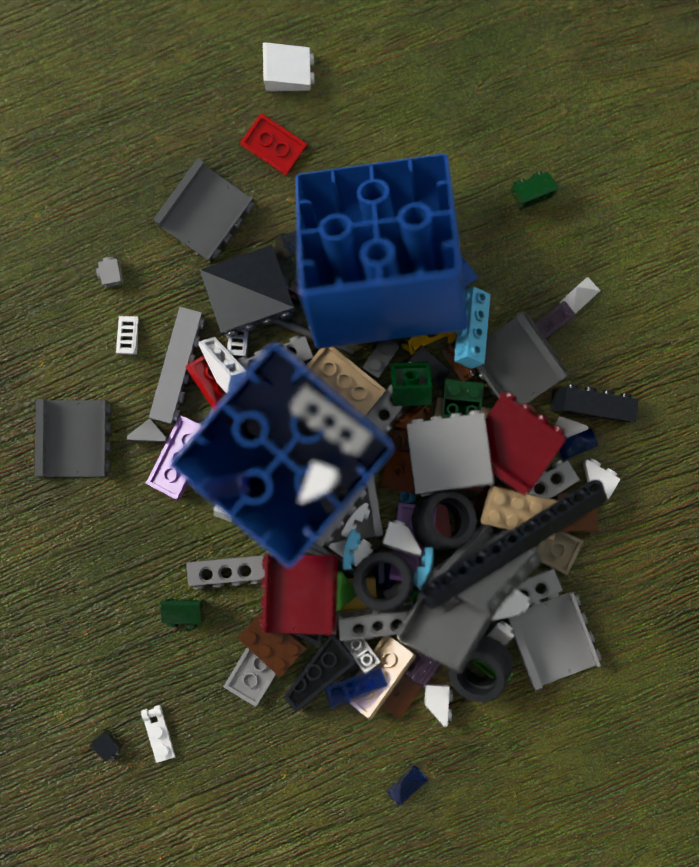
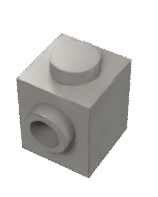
M106 257L103 258V261L98 262L99 268H96V273L104 287L124 284L118 259Z

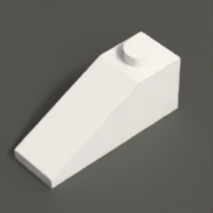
M216 337L199 341L198 345L216 382L228 394L245 375L246 370Z

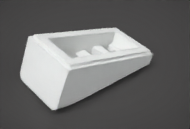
M119 316L117 354L137 355L139 317ZM123 322H134L133 326L123 325ZM123 329H131L133 333H123ZM123 337H132V340H123ZM122 344H132V348L122 347Z
M244 330L241 331L244 332V335L228 338L227 350L232 356H247L249 331L246 332ZM233 339H243V343L233 342ZM232 346H241L243 348L242 350L232 349Z

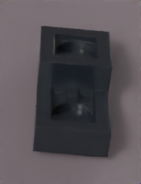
M422 345L408 358L412 363L429 362L431 380L437 385H440L452 372Z

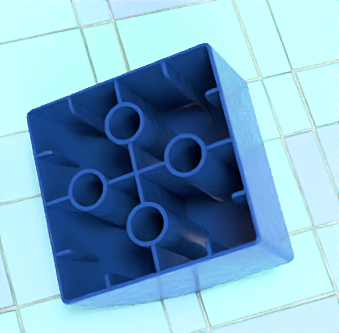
M446 154L301 173L296 176L299 291L317 348L322 349L461 331L468 328L469 323L449 160Z
M271 344L172 458L170 465L287 567H292L393 452L394 442L390 436L283 344ZM305 385L372 433V436L358 455L353 453L351 456L342 449L344 445L338 441L333 443L325 437L327 434L322 429H319V431L315 430L308 424L310 420L304 416L301 419L292 412L293 408L290 405ZM310 404L308 412L311 415H317L319 407L316 404ZM327 416L324 423L327 427H334L336 420L332 416ZM229 418L234 421L232 425L226 424ZM345 428L341 431V436L343 439L349 440L353 437V433L350 429ZM313 461L337 469L335 474H338L339 477L335 486L348 487L349 489L345 496L331 485L330 490L305 502L299 501ZM324 495L336 505L329 513H326L320 501V498Z

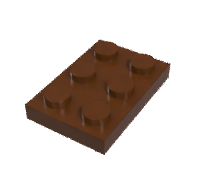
M262 610L237 638L280 678L306 650V647L290 633H263L260 628V618L263 617Z

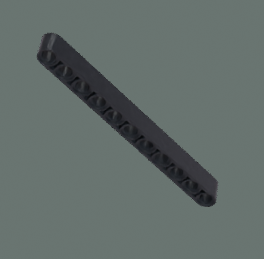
M600 480L589 481L424 584L420 589V593L426 606L431 609L441 606L605 503L607 495L603 483Z

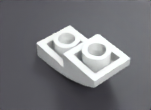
M368 503L361 505L352 514L341 533L342 536L348 537L351 530L356 529L357 524L354 523L355 520L362 522L363 519H368L371 510L368 508Z
M361 638L354 639L351 642H343L365 674L380 663V660L365 639Z

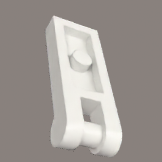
M154 706V709L141 710L156 763L174 758L176 755L161 706ZM156 716L158 721L152 723L151 717Z

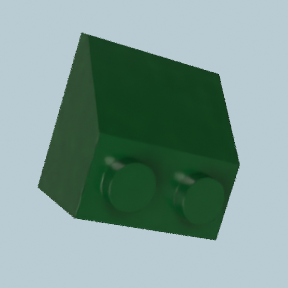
M542 171L531 175V179L525 181L523 178L514 182V185L511 187V193L518 210L555 196L559 187L548 172L542 174Z
M391 363L393 406L432 405L430 363Z
M163 599L160 601L162 623H167V627H178V624H186V627L197 628L198 624H202L203 600Z

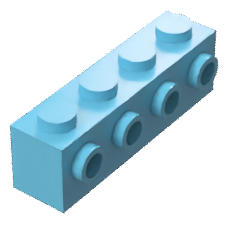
M474 286L465 290L469 324L467 329L456 332L454 362L470 369L485 364L491 295Z

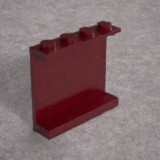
M500 392L499 395L501 397L485 419L492 472L525 496L530 493L568 436L564 434L565 430L557 425L554 427L549 424L547 417L532 412L533 408L524 402L523 404L519 403L516 400L517 397L511 392Z
M265 553V558L262 560V568L265 570L261 581L262 589H264V597L261 598L263 617L260 618L262 632L336 635L338 556L331 554L302 555L294 566L287 567L274 555Z

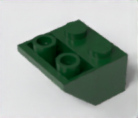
M443 380L441 396L442 418H450L451 414L456 413L466 416L471 411H481L484 383Z

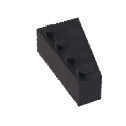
M567 384V387L555 388L552 391L551 412L566 411V414L582 415L583 413L586 417L600 418L601 416L602 419L636 422L639 399L632 398L631 394L620 393V396L614 395V391L603 390V393L596 392V388L585 387V390L578 389L579 386Z
M329 635L328 639L285 694V700L295 713L303 709L357 664L354 657L336 635Z

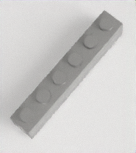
M179 307L149 418L173 425L174 421H177L179 418V402L183 403L185 392H183L184 384H188L190 374L185 366L195 360V355H193L194 348L199 346V330L203 329L205 324L202 312Z

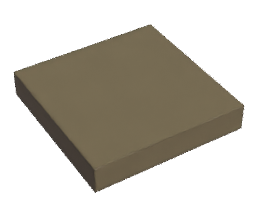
M557 532L554 540L546 539L538 545L537 550L542 560L540 563L568 575L584 541L567 532Z

